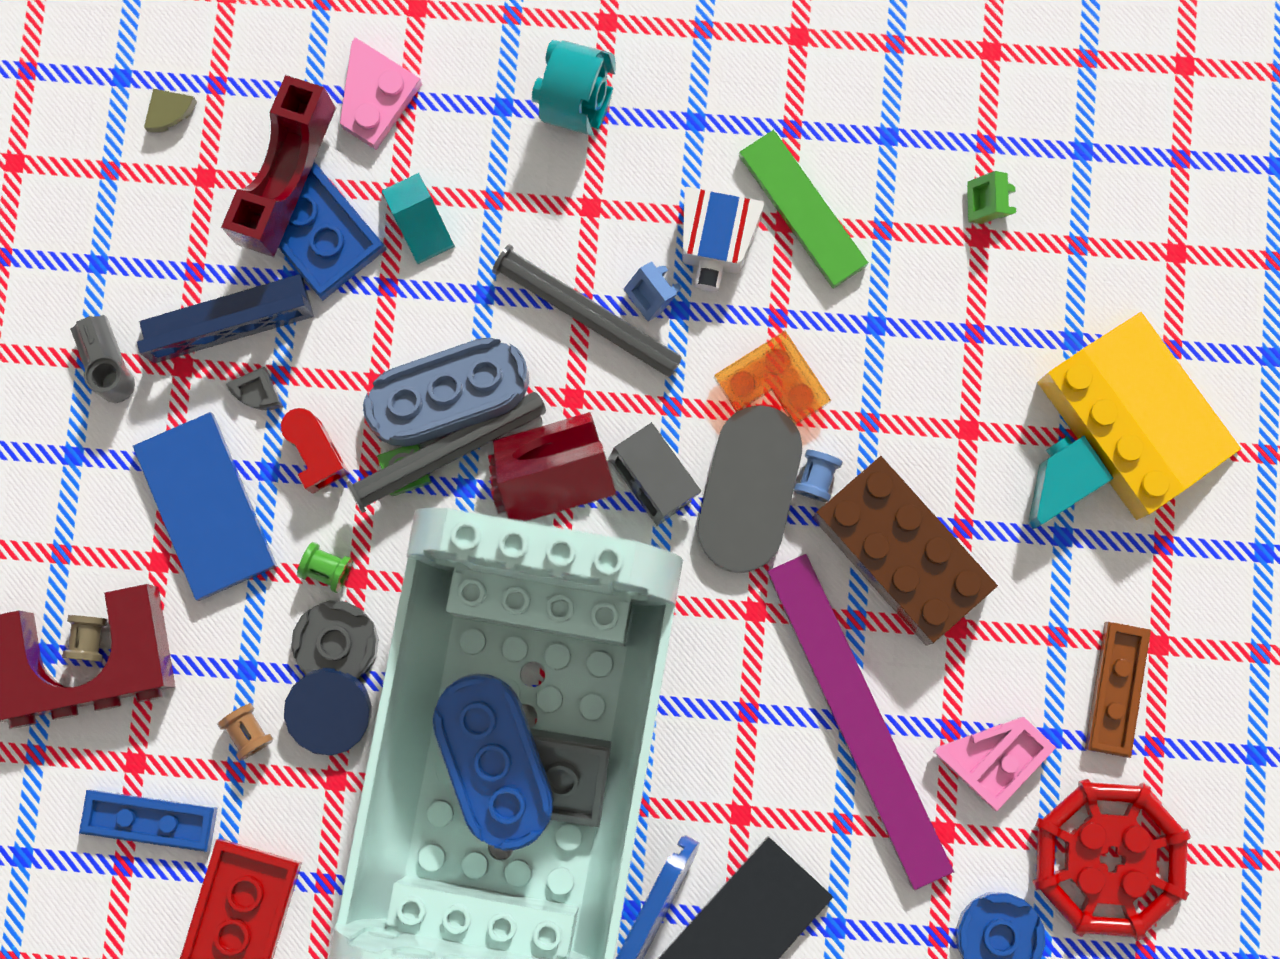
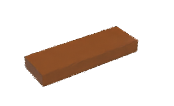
M1114 622L1104 623L1085 750L1131 758L1150 640V629Z

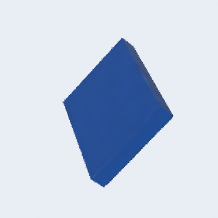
M314 162L278 248L320 299L324 301L387 250V248Z

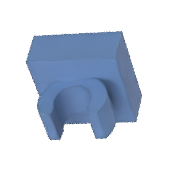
M652 261L640 267L624 287V291L647 321L659 316L681 289L679 283L671 287L663 277L668 271L666 266L656 268Z

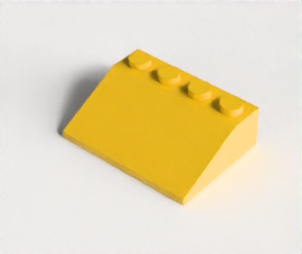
M1142 312L1089 344L1049 371L1037 382L1077 439L1082 436L1086 437L1114 478L1109 481L1110 485L1135 520L1153 513L1241 449Z

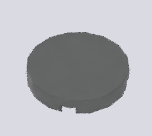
M329 600L314 606L300 617L293 630L291 649L297 665L304 675L318 669L332 668L345 674L349 673L359 679L369 671L377 656L379 638L374 622L364 610L349 602Z

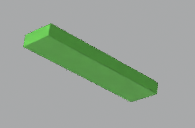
M774 129L739 152L740 159L832 289L867 267L868 261Z

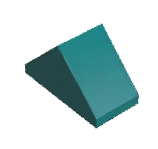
M419 173L381 190L417 264L455 247Z

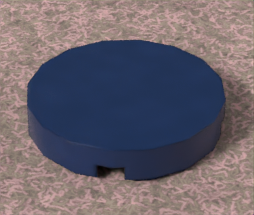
M332 668L318 669L303 676L292 686L284 706V720L288 732L299 746L314 754L330 756L348 751L362 739L369 726L372 713L368 692L360 681L349 673L345 674Z

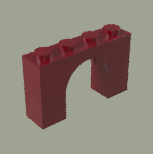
M591 412L493 440L494 454L488 455L492 486L490 489L497 513L502 514L506 512L508 519L526 522L617 495Z
M143 584L104 593L112 639L110 656L102 671L95 678L77 687H67L57 682L44 667L40 654L34 613L18 610L0 614V722H8L9 729L36 724L35 716L51 713L52 720L69 718L79 715L78 707L93 704L94 711L112 709L121 706V698L136 696L137 702L163 698L162 690L176 687L159 587Z

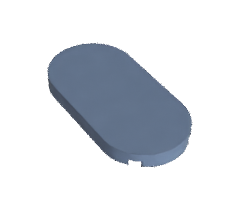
M495 338L476 339L400 365L381 374L373 382L374 387L370 390L369 395L367 393L363 402L364 416L372 432L383 442L394 446L420 444L500 416L513 409L522 400L529 385L528 367L522 353L515 346L501 343L500 339Z

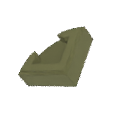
M153 89L144 128L147 132L151 133L168 131L170 127L191 115L196 106V99L190 95Z

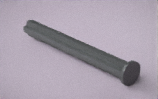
M508 244L503 249L493 266L492 273L495 275L502 273L665 376L670 377L676 371L682 359L678 353L513 251L514 247Z
M531 392L525 395L507 413L457 430L354 484L348 481L346 483L361 513L366 511L364 507L544 415L546 412L544 402L537 392Z

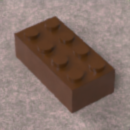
M882 456L878 457L812 517L926 646L935 643L998 587L995 581Z

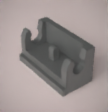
M652 422L616 445L608 458L656 526L687 506L694 497L701 493V489Z

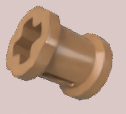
M252 703L236 709L217 723L220 730L226 729L237 747L238 753L236 756L239 761L254 755L274 740L271 734L265 735L252 714L255 709ZM241 724L245 726L246 730L250 734V740L246 738L243 731L241 730Z

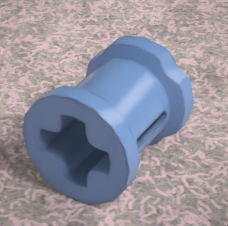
M808 449L805 453L807 463L800 483L795 485L794 492L817 501L828 502L831 497L828 492L835 471L841 468L843 462L829 454Z

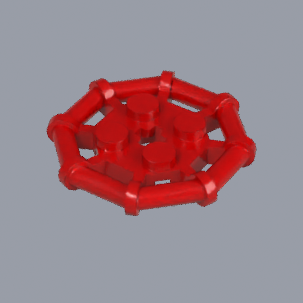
M1089 779L1081 780L1078 782L1079 787L1043 819L1038 818L1035 824L1038 827L1036 879L1033 880L1035 890L1042 891L1073 927L1072 932L1080 937L1085 934L1134 937L1136 941L1146 938V932L1181 900L1186 901L1189 893L1186 891L1187 841L1191 839L1189 830L1183 829L1153 796L1150 786L1144 783L1134 786L1090 782ZM1097 800L1129 804L1124 815L1101 814ZM1085 805L1089 816L1079 828L1074 829L1070 833L1060 828ZM1141 809L1146 812L1165 835L1151 838L1148 831L1136 821ZM1055 837H1058L1065 841L1064 869L1054 872ZM1114 846L1116 854L1121 855L1122 860L1121 864L1115 866L1114 871L1108 872L1107 864L1100 863V855L1108 854L1109 847ZM1169 846L1168 882L1156 877L1157 849ZM1070 879L1081 890V893L1085 896L1081 908L1059 886L1060 882ZM1152 885L1164 891L1143 911L1137 914L1133 902L1145 895ZM1098 903L1121 905L1125 918L1093 916V912Z

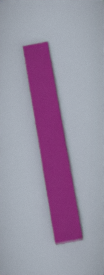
M807 554L768 570L769 579L912 889L917 890L953 873L954 870Z

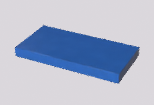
M209 412L133 445L195 600L201 601L277 567L213 413Z

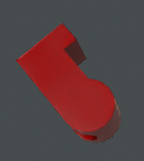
M295 408L284 415L280 429L284 438L298 449L308 468L297 474L307 491L314 494L350 474L322 422L311 411L305 408Z

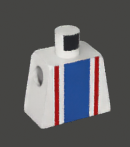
M685 188L682 263L698 267L694 284L696 288L717 292L719 291L722 272L740 274L761 221L764 207L763 201L697 188Z

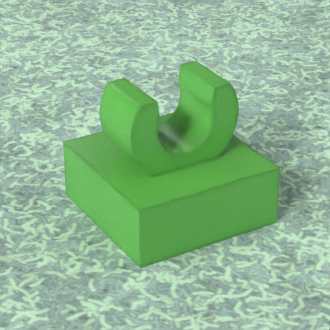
M993 171L967 182L968 222L983 224L1016 213L1015 207H1009V194L1016 192L1014 185L1008 183V173Z

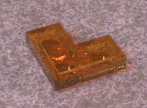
M786 331L778 334L714 375L716 383L735 412L744 409L772 391L789 418L797 425L832 401Z

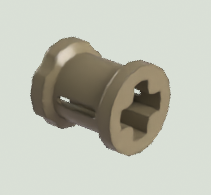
M68 615L67 622L71 624L68 650L63 651L62 658L102 662L103 655L99 653L102 627L107 625L108 619Z

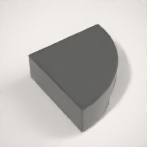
M265 367L226 383L234 397L251 408L274 410L283 407L270 374Z

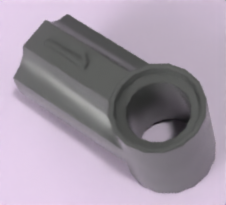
M104 315L89 316L76 321L75 326L70 328L85 368V383L91 390L108 402L119 403L125 401L134 391L135 380L125 366L108 318ZM116 372L117 376L114 383L109 387L103 388L106 376Z

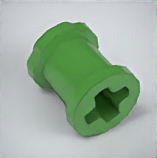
M312 542L301 558L297 577L304 580L310 577L329 585L331 591L338 594L349 576L353 561L348 556L341 559L322 551L319 544Z

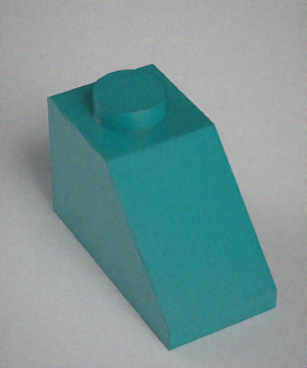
M1067 436L1046 450L1050 458L1039 464L1028 521L1032 529L1041 526L1114 479L1085 436H1082L1073 443Z

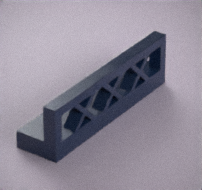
M298 274L141 320L139 323L144 339L136 342L139 353L155 364L312 318L314 314L304 278Z

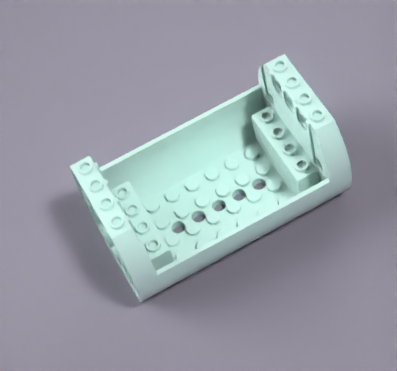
M449 508L415 510L406 554L408 559L337 923L334 925L328 959H614L683 559L672 552L638 541ZM530 662L540 663L545 670L544 681L536 687L525 685L521 678L523 667ZM487 674L495 676L506 682L515 691L522 705L528 704L536 710L537 722L531 729L612 741L599 828L550 820L545 830L532 844L518 850H513L512 855L506 859H498L493 856L489 845L476 838L464 820L434 733L433 714L438 699L445 689L454 681L467 675Z

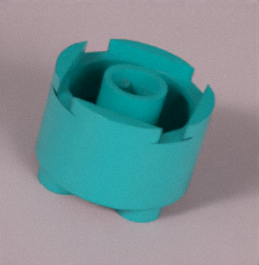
M551 40L546 51L545 61L547 66L543 78L538 77L532 90V102L539 104V118L547 124L593 135L592 128L599 129L611 101L613 87L607 86L608 73L615 74V56L611 52L565 40Z

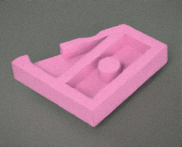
M355 37L351 43L340 119L342 128L377 150L422 86L421 79Z
M1020 717L938 746L933 753L994 811H998L1056 747L1025 717Z

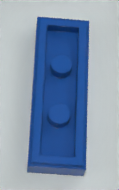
M91 789L86 790L79 834L209 852L211 851L218 808Z

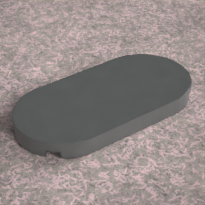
M758 405L741 409L726 421L719 434L700 513L698 538L708 558L716 566L729 572L747 573L764 566L775 556L782 542L802 456V440L795 423L785 413L773 407Z

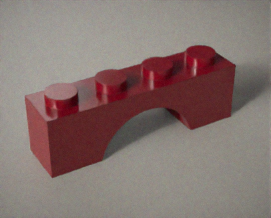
M285 75L269 112L271 134L263 165L255 179L247 187L236 190L221 226L236 245L275 257L336 110L324 87Z

